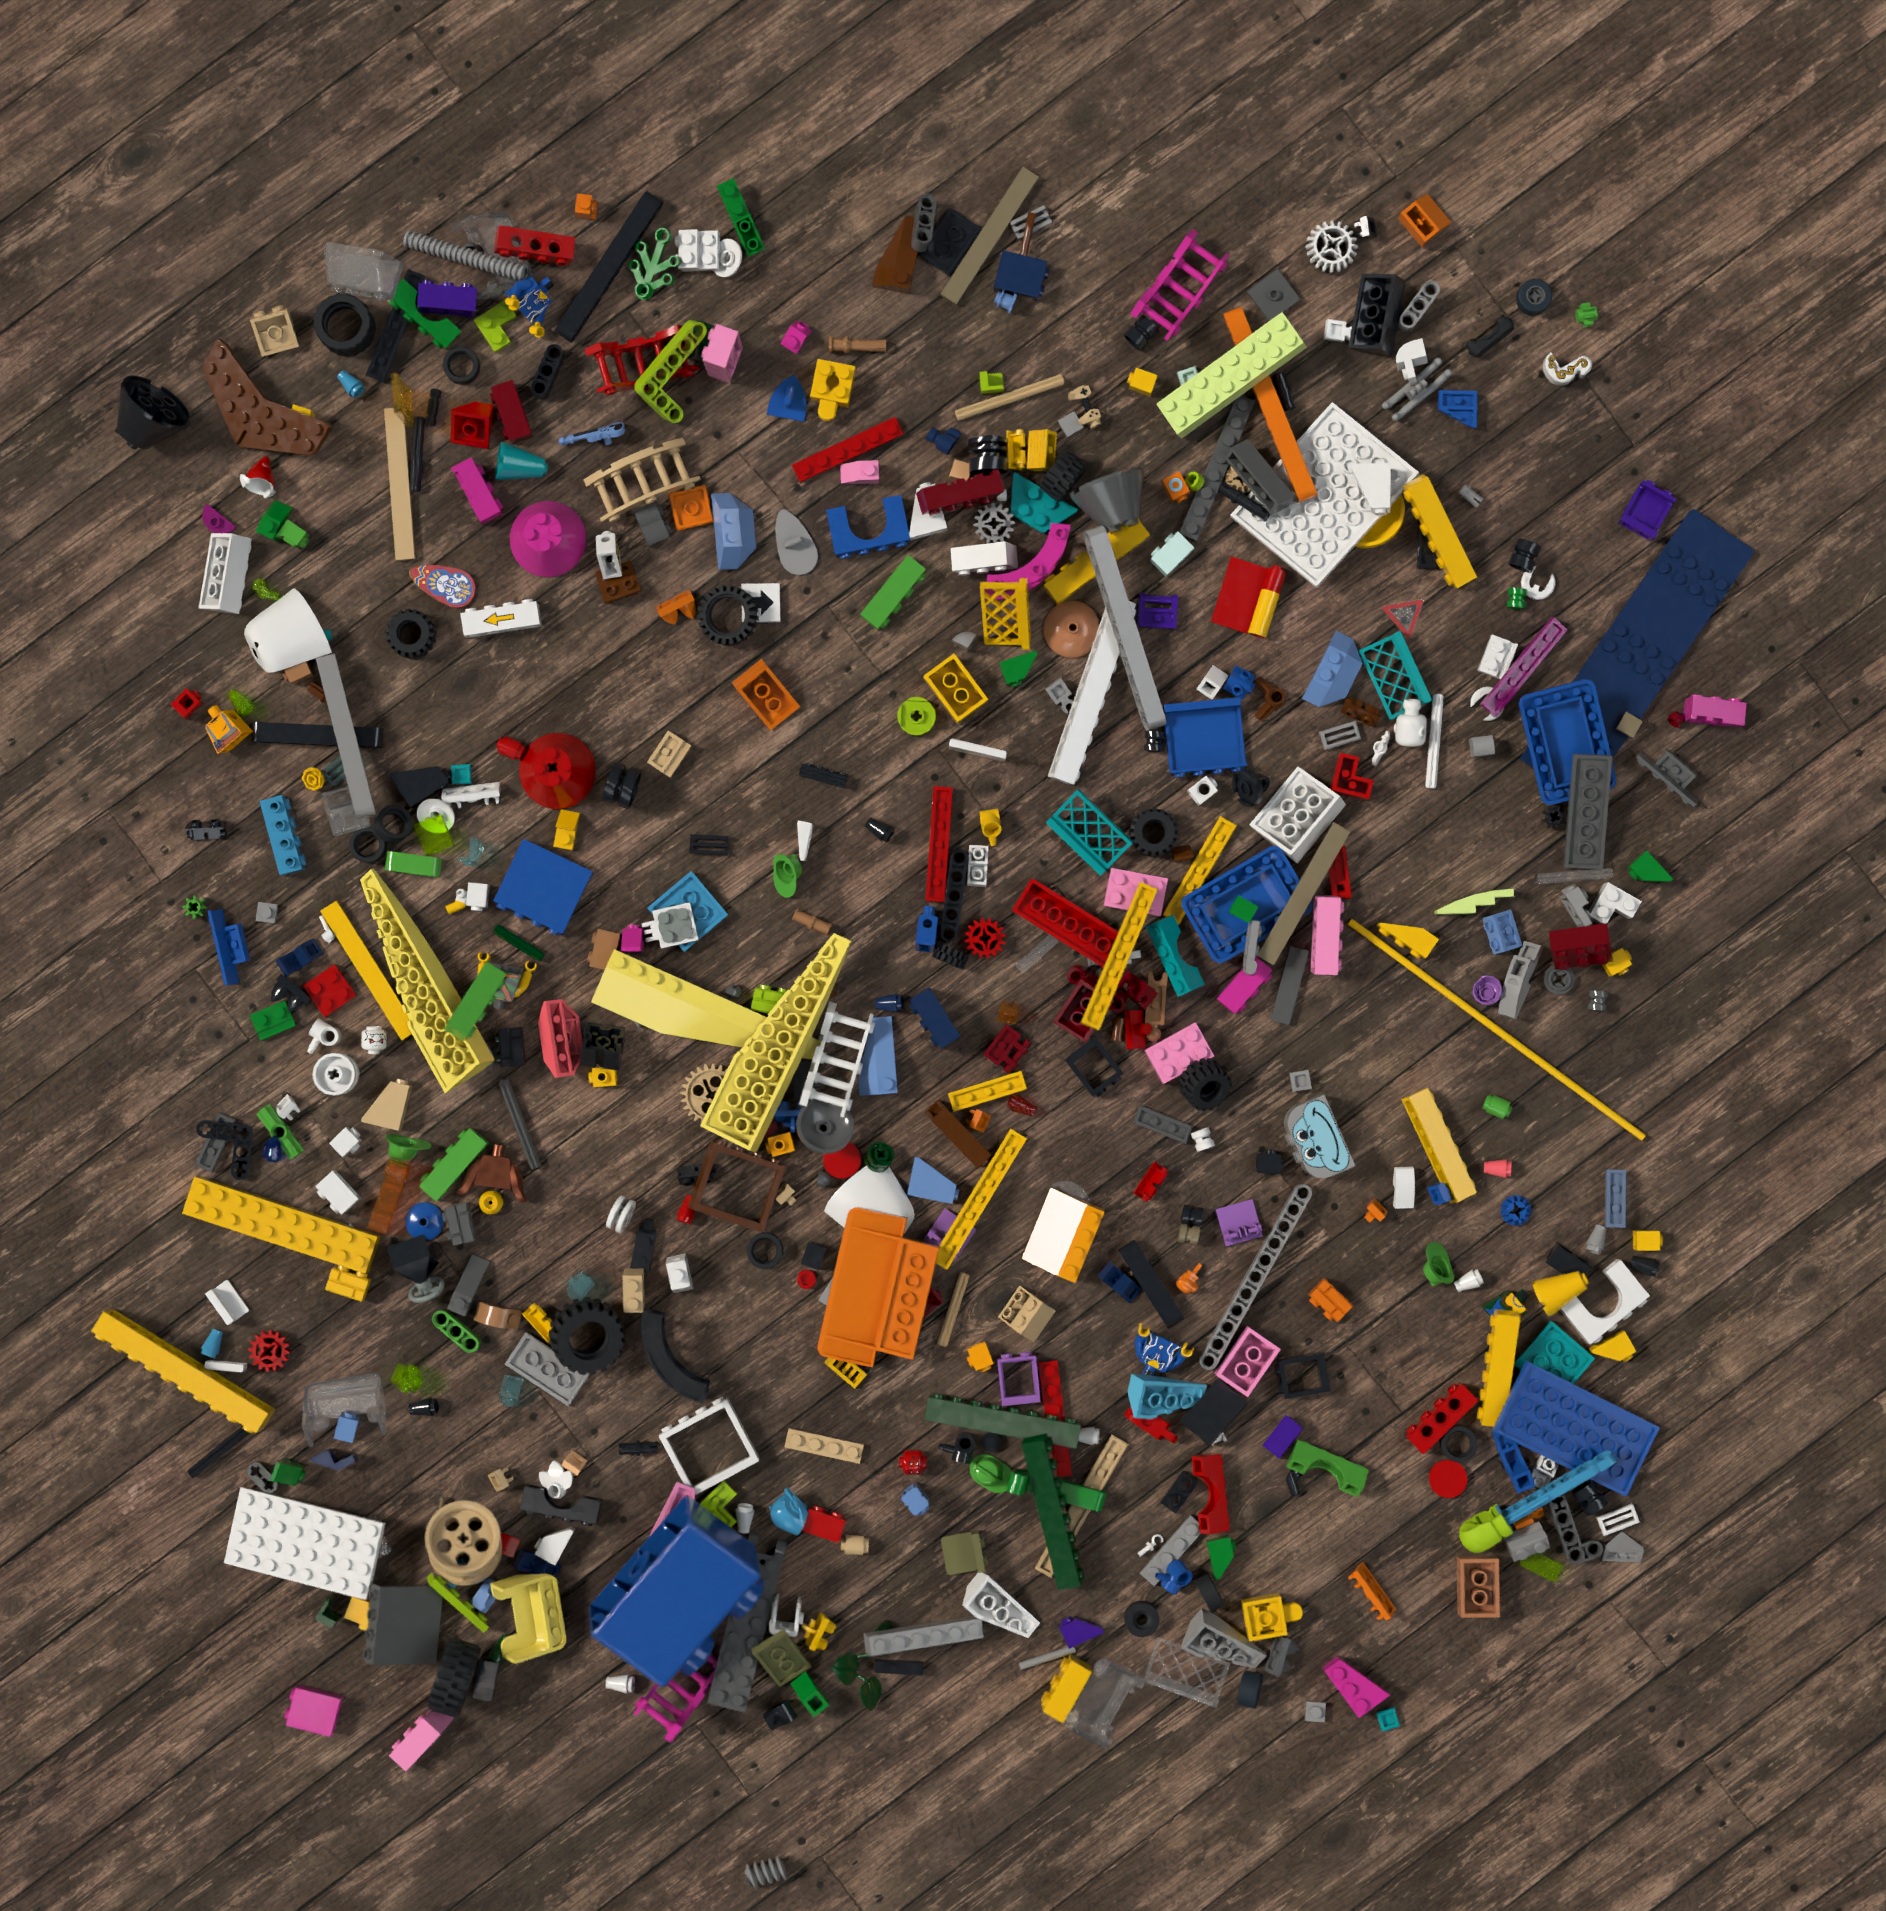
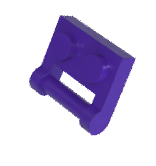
M1139 593L1138 627L1176 629L1178 595L1155 596ZM1145 603L1171 604V609L1145 608Z

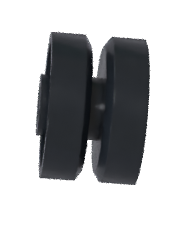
M615 761L606 782L603 802L614 804L619 796V807L629 810L639 788L642 770L631 767L626 774L625 764Z

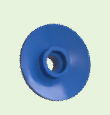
M428 1202L415 1204L406 1214L405 1225L407 1231L412 1237L424 1234L430 1240L435 1238L442 1231L444 1225L441 1210L436 1205ZM422 1218L427 1220L426 1225H421L420 1220Z

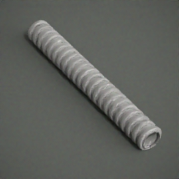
M410 230L406 232L403 239L404 247H410L417 251L420 250L433 256L437 255V257H442L443 259L453 260L460 264L464 263V265H469L470 267L475 266L476 269L480 268L483 271H491L493 274L497 273V275L510 279L513 278L514 280L520 281L527 277V266L520 263L516 264V262H510V260L505 261V259H500L497 256L494 258L493 255L489 256L487 253L483 254V252L476 250L472 251L470 248L467 249L460 245L456 246V244H451L450 242L445 243L443 240L440 241L427 235L423 236V234Z

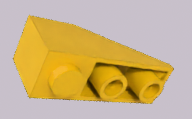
M1378 923L1376 925L1380 928L1378 931L1386 937L1390 935L1396 939L1394 943L1401 948L1406 946L1411 950L1410 954L1417 959H1425L1439 940L1424 928Z

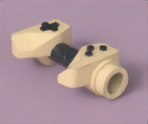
M1083 385L1068 394L1069 400H1081L1086 414L1079 418L1078 422L1080 425L1088 424L1092 429L1101 425V414L1098 409L1091 407L1088 399L1091 390L1088 385Z

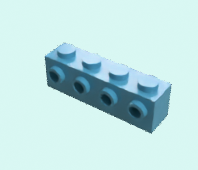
M280 795L259 801L279 875L285 876L305 870L304 865H307L306 858L300 852L299 847L302 846L300 837L295 834L294 828H297L294 817H291L289 812L292 809L290 800Z

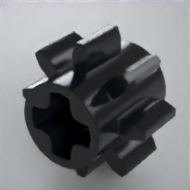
M1548 806V812L1542 811L1545 817L1541 822H1546L1547 828L1554 825V828L1557 829L1559 828L1558 823H1565L1562 816L1566 813L1559 811L1560 806H1557L1554 810L1552 806ZM1555 813L1557 820L1551 821L1552 817L1549 815Z

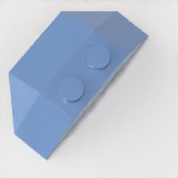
M713 493L711 498L718 570L738 569L756 549L753 510L731 493Z
M1335 631L1302 697L1303 700L1321 707L1346 698L1363 664L1352 638Z

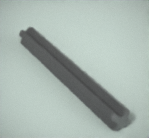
M504 1078L499 1081V1086L530 1168H538L541 1166L529 1131L508 1078Z

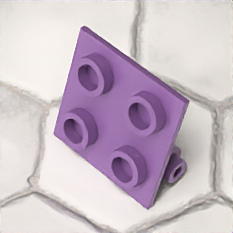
M1253 1199L1215 1209L1226 1246L1263 1236Z
M944 1208L923 1240L931 1245L939 1246L957 1216ZM974 1227L955 1256L954 1261H956L975 1233L976 1229Z

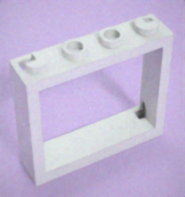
M721 1397L712 1402L713 1406L699 1408L695 1411L696 1415L690 1418L688 1415L678 1420L679 1424L673 1427L669 1424L661 1429L662 1433L659 1434V1438L682 1482L695 1488V1495L760 1460L728 1398L723 1399ZM725 1408L750 1456L692 1486L667 1437Z

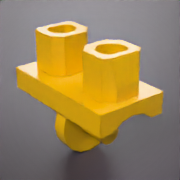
M819 1612L816 1620L811 1619L809 1624L803 1623L801 1626L806 1630L803 1637L807 1638L805 1644L812 1651L816 1649L825 1650L828 1640L823 1638L822 1635L824 1631L832 1634L836 1624L825 1614Z

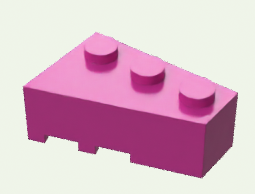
M471 457L451 467L482 525L502 515L500 509L503 506L499 498L495 499L491 492L494 489L490 481H485L483 475L486 473L481 464L477 465Z
M1691 695V697L1685 699L1684 722L1739 728L1745 726L1746 703L1741 702V699L1730 698L1729 700H1723L1722 697L1709 698L1702 695Z
M1336 1656L1322 1666L1325 1673L1358 1718L1390 1696L1387 1690L1373 1682L1339 1656Z

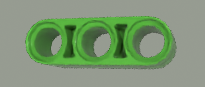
M387 851L385 870L440 878L442 858Z
M441 1309L434 1313L432 1316L433 1324L465 1352L472 1353L480 1348L481 1339L450 1311ZM440 1313L445 1314L447 1318L444 1324L440 1323L437 1319ZM453 1326L460 1327V1336H455L453 1334ZM469 1338L475 1340V1348H469L467 1346V1340Z

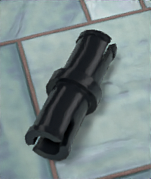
M1282 371L1279 372L1281 381L1277 373L1273 374L1278 390L1276 393L1280 396L1284 412L1289 411L1287 403H1289L1291 410L1296 407L1290 393L1292 389L1288 386L1285 372Z
M636 1440L635 1443H619V1455L636 1454V1456H640V1454H658V1448H650L658 1447L657 1441L640 1442V1440Z

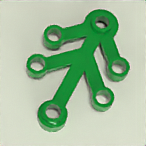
M659 228L655 232V239L658 243L651 260L647 252L649 249L648 244L642 241L636 244V251L640 254L647 272L645 278L640 271L642 268L640 261L631 260L629 268L633 271L637 281L635 294L641 300L650 299L654 290L664 285L670 286L675 281L672 274L666 273L661 279L652 282L654 275L670 267H679L681 265V258L676 255L670 256L668 260L659 264L665 245L672 239V233L669 229ZM667 233V238L664 240L663 235ZM642 244L644 245L643 251L640 250ZM674 258L677 259V263L675 265L673 264ZM635 262L638 264L636 269L633 267ZM669 276L670 282L667 283L666 278ZM645 287L647 288L646 294L643 293Z

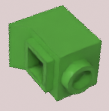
M287 519L275 537L278 540L283 539L294 548H304L309 542L308 537L310 535Z

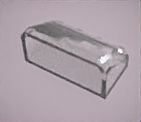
M326 242L324 256L327 286L330 287V291L337 294L344 292L351 296L359 294L360 297L366 299L373 297L383 302L385 299H394L404 263L378 250Z

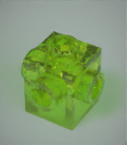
M398 1363L390 1381L403 1393L408 1394L409 1391L416 1393L417 1388L419 1389L423 1383V1375L420 1373L419 1368L414 1365L408 1364V1366H404Z

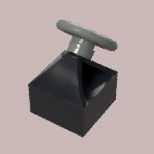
M424 1234L387 1247L393 1269L403 1277L415 1282V1285L408 1293V1297L412 1302L422 1303L429 1301L443 1291L445 1286L444 1280L440 1277H429L438 1266L439 1261L433 1242ZM432 1283H439V1286H433Z

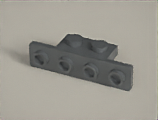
M1669 749L1656 762L1641 750L1638 752L1636 758L1642 767L1649 768L1657 780H1663L1671 792H1677L1685 804L1692 805L1693 807L1698 804L1699 800L1685 788L1697 776L1695 771Z

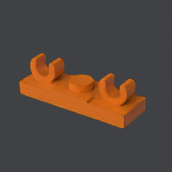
M1364 1562L1359 1564L1348 1579L1356 1578L1358 1582L1354 1587L1359 1588L1362 1586L1365 1596L1373 1603L1371 1611L1379 1610L1380 1614L1376 1617L1377 1620L1384 1618L1387 1621L1394 1615L1397 1609Z

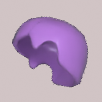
M1484 975L1474 983L1473 996L1476 1002L1481 1005H1493L1501 997L1502 986L1494 976Z

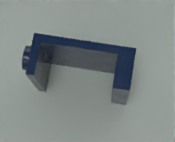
M1003 250L993 291L1001 292V290L1033 297L1034 301L1038 302L1039 297H1043L1045 286L1042 285L1043 279L1048 278L1050 270L1049 267H1046L1047 261Z

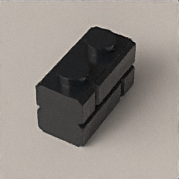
M523 1027L498 1029V1033H495L496 1045H499L500 1052H497V1063L501 1064V1067L526 1066Z

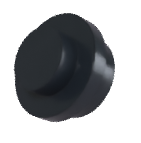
M991 1432L986 1433L981 1440L982 1447L989 1452L996 1451L1001 1443L1000 1437L996 1433Z

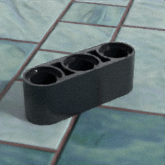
M551 344L547 347L531 384V391L537 399L543 400L549 396L563 364L565 354L557 344ZM557 350L560 352L559 357L551 358V353ZM546 368L553 370L549 376H544L543 371ZM538 386H545L543 393H536Z

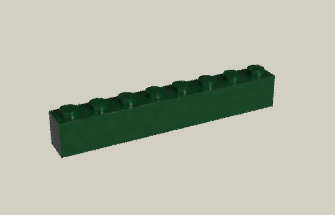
M934 1393L928 1397L924 1419L927 1421L1023 1439L1047 1434L1048 1440H1051L1052 1444L1077 1448L1081 1423H1078V1419L1067 1417L1066 1420L1058 1419L1059 1416L1054 1414H1047V1417L1040 1416V1412L1029 1410L1028 1413L1020 1412V1408L1009 1407L1008 1410L1001 1408L1002 1405L991 1403L990 1406L982 1405L983 1402L978 1400H971L970 1403L965 1402L964 1398L961 1397L945 1398V1395L940 1393Z
M1047 1434L1024 1438L1021 1446L1057 1589L1063 1590L1080 1587L1083 1579H1085L1083 1568H1080L1079 1565L1080 1554L1079 1550L1075 1549V1534L1070 1529L1071 1518L1070 1514L1066 1513V1498L1061 1493L1062 1482L1060 1476L1057 1477L1056 1473L1057 1461L1052 1457L1051 1453L1053 1451L1052 1442L1048 1440Z

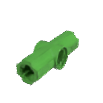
M271 1104L256 1114L270 1132L271 1137L277 1141L290 1160H293L305 1150L291 1132L290 1127L284 1123ZM278 1127H282L285 1130L283 1137L277 1135Z

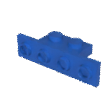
M223 909L209 910V922L224 985L239 984L236 964L250 961L242 923L226 926Z

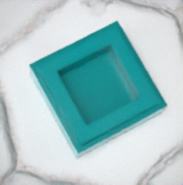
M471 764L451 765L452 785L472 784Z
M1394 1706L1376 1712L1382 1732L1400 1727Z

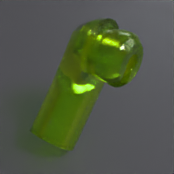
M255 579L253 589L260 598L278 600V591L267 590L263 579Z

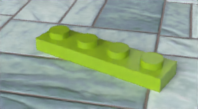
M431 1573L427 1577L429 1585L484 1633L489 1628L486 1622L488 1620L487 1617L480 1611L478 1613L473 1610L474 1606L467 1599L463 1601L459 1597L460 1593L454 1587L450 1589L445 1585L447 1582L440 1575L435 1576Z

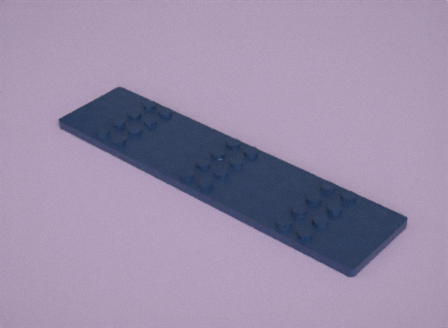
M1695 509L1687 513L1572 681L1588 679L1594 683L1612 759L1628 737L1616 730L1624 713L1628 712L1641 719L1754 553L1752 548ZM1527 747L1520 760L1533 769L1529 748Z

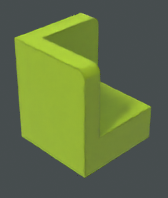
M987 371L979 373L981 395L1004 393L1002 373L987 374Z

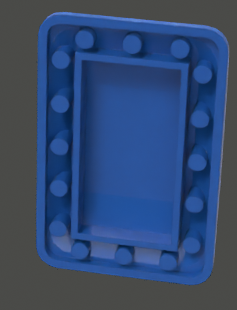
M1588 679L1525 694L1519 700L1520 713L1540 797L1548 805L1569 801L1572 753L1611 755L1596 687ZM1613 761L1611 767L1610 789H1612L1616 785V774L1613 766Z
M1271 846L1189 893L1182 899L1181 905L1210 957L1217 963H1223L1245 950L1248 923L1227 913L1235 898L1239 895L1258 906L1251 921H1260L1259 926H1262L1261 936L1257 938L1258 943L1268 937L1300 880L1282 849L1277 846ZM1312 900L1302 917L1311 912L1313 908Z

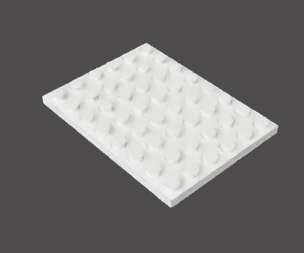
M1333 402L1297 440V445L1316 489L1317 496L1299 503L1283 462L1280 459L1272 469L1294 494V498L1289 506L1270 515L1266 522L1240 505L1230 515L1232 519L1316 588L1319 587L1382 517L1375 515V513L1371 514L1352 473V463H1391V506L1405 491L1403 485L1419 476V472ZM1251 491L1247 497L1263 506Z

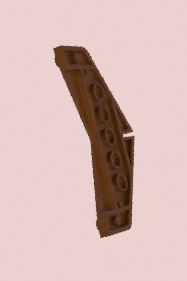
M217 339L203 364V372L235 444H239V447L305 455L317 454L330 433L332 426L324 420L303 414L266 398L235 358L231 347L222 339Z

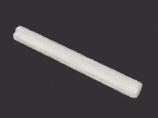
M1434 694L1432 700L1425 785L1426 788L1431 789L1436 788L1444 700L1442 694Z

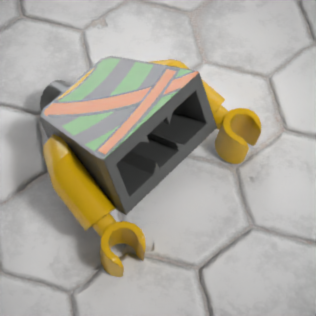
M481 952L478 954V959L481 963L478 964L477 975L486 962L506 973L503 979L506 983L500 991H495L494 996L496 998L493 1004L495 1009H504L505 1001L512 1002L514 997H519L528 988L532 978L531 972L536 970L537 965L535 963L534 968L529 969L527 967L529 964L528 960L525 963L526 972H523L524 968L490 962L491 956L488 952L485 960H482Z

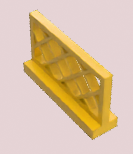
M1020 578L1019 582H980L984 645H1022V650H1030L1031 627L1027 578ZM985 589H993L996 592L990 596L985 592ZM1006 589H1015V593L1011 596L1004 591ZM1001 595L1006 600L1000 603L995 598ZM990 602L997 606L993 611L986 607ZM1008 603H1012L1016 608L1011 611L1005 606ZM1002 610L1007 615L1001 618L996 613ZM993 617L998 622L992 625L987 620ZM1010 617L1017 621L1013 626L1007 622ZM1000 625H1004L1008 630L1003 633L997 628ZM994 632L997 635H999V637L989 638L988 635ZM1013 632L1018 638H1010L1007 635Z

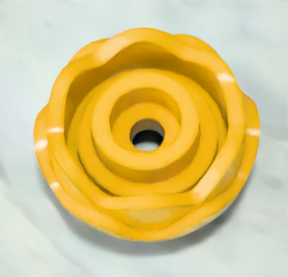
M310 767L304 770L302 780L306 788L316 791L323 787L325 777L320 769Z
M486 1191L479 1199V1206L486 1214H497L503 1206V1199L496 1191Z

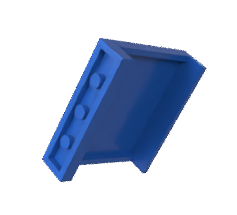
M1240 697L1163 705L1166 718L1165 734L1169 775L1174 774V778L1186 777V773L1200 776L1205 775V771H1212V774L1224 773L1225 769H1231V772H1238L1247 767Z
M523 839L493 901L498 903L496 907L507 911L509 908L515 911V916L523 920L526 916L532 919V924L540 928L542 925L549 927V932L557 936L560 933L565 935L568 923L594 872Z

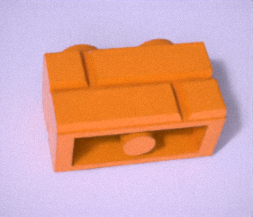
M1325 1278L1308 1293L1311 1297L1309 1301L1316 1308L1320 1306L1325 1311L1323 1315L1330 1322L1333 1319L1338 1322L1353 1307Z

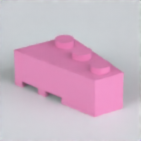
M432 1710L425 1716L421 1714L414 1722L416 1726L414 1728L410 1726L403 1734L405 1738L403 1740L398 1739L391 1747L394 1750L389 1757L407 1771L440 1736L454 1717Z

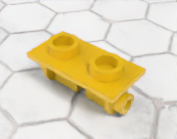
M1022 429L1006 431L1009 469L1023 470L1026 465L1025 450H1022V447H1025L1026 434Z
M534 1302L522 1315L548 1343L550 1341L549 1330L552 1329L550 1326L552 1320L546 1316L547 1314L541 1309L540 1305Z

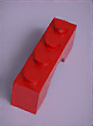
M1220 1453L1192 1456L1193 1474L1200 1477L1206 1483L1209 1492L1205 1508L1198 1513L1200 1533L1215 1534L1230 1531L1222 1455Z

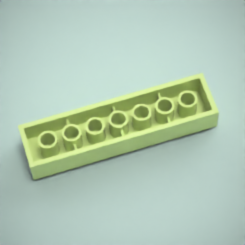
M1281 312L1159 401L1157 406L1176 434L1182 439L1302 352L1307 346L1283 312Z

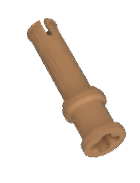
M829 336V353H832V351H844V353L850 351L886 352V340L850 339L848 336L833 338Z

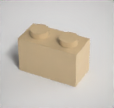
M624 1269V1313H643L645 1307L644 1269Z

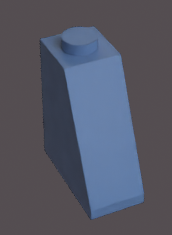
M915 1156L907 1195L953 1204V1200L957 1201L959 1189H956V1184L921 1158Z

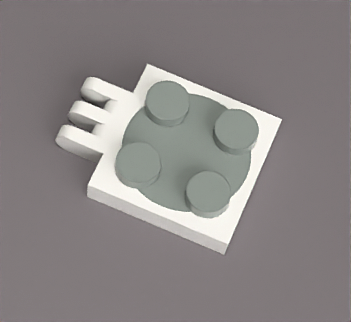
M690 902L652 911L654 921L642 923V927L650 926L651 928L643 931L644 935L652 933V937L645 938V941L659 940L661 949L699 940Z

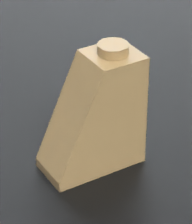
M398 1078L396 1082L390 1081L362 1117L361 1122L397 1131L402 1130L412 1085H408L407 1080Z

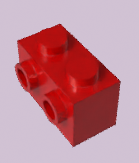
M814 1505V1508L809 1507L802 1531L839 1543L846 1518L843 1517L844 1514L836 1511L829 1513L825 1511L824 1507Z

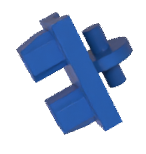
M800 1101L797 1102V1110H789V1102H781L775 1113L776 1122H783V1127H791V1133H795L797 1117L803 1105L799 1104Z

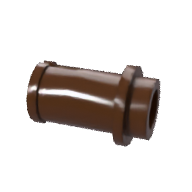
M1114 1017V1020H1112L1114 1024L1111 1040L1123 1041L1125 1018Z

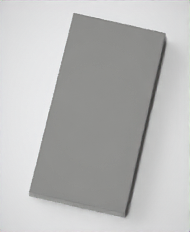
M527 1331L505 1363L506 1366L568 1407L590 1375L588 1372L585 1375H580L577 1370L573 1373L567 1367H563L556 1358L553 1349Z

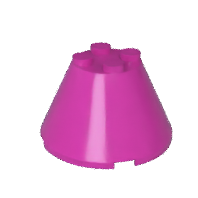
M542 501L528 506L517 516L510 532V546L517 562L529 573L540 577L560 576L572 570L581 560L586 548V532L581 519L571 508L559 502Z

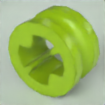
M1193 471L1186 476L1185 483L1191 490L1198 491L1204 484V477Z

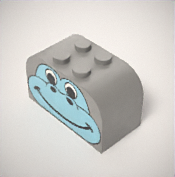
M1319 1094L1292 1106L1287 1111L1284 1118V1127L1287 1134L1284 1136L1288 1145L1294 1148L1295 1152L1292 1155L1295 1162L1300 1164L1306 1173L1318 1178H1328L1355 1166L1325 1095Z

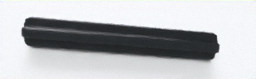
M421 416L414 417L410 477V491L412 492L421 491L425 419Z
M241 1426L188 1469V1474L192 1478L197 1477L245 1438L249 1432Z

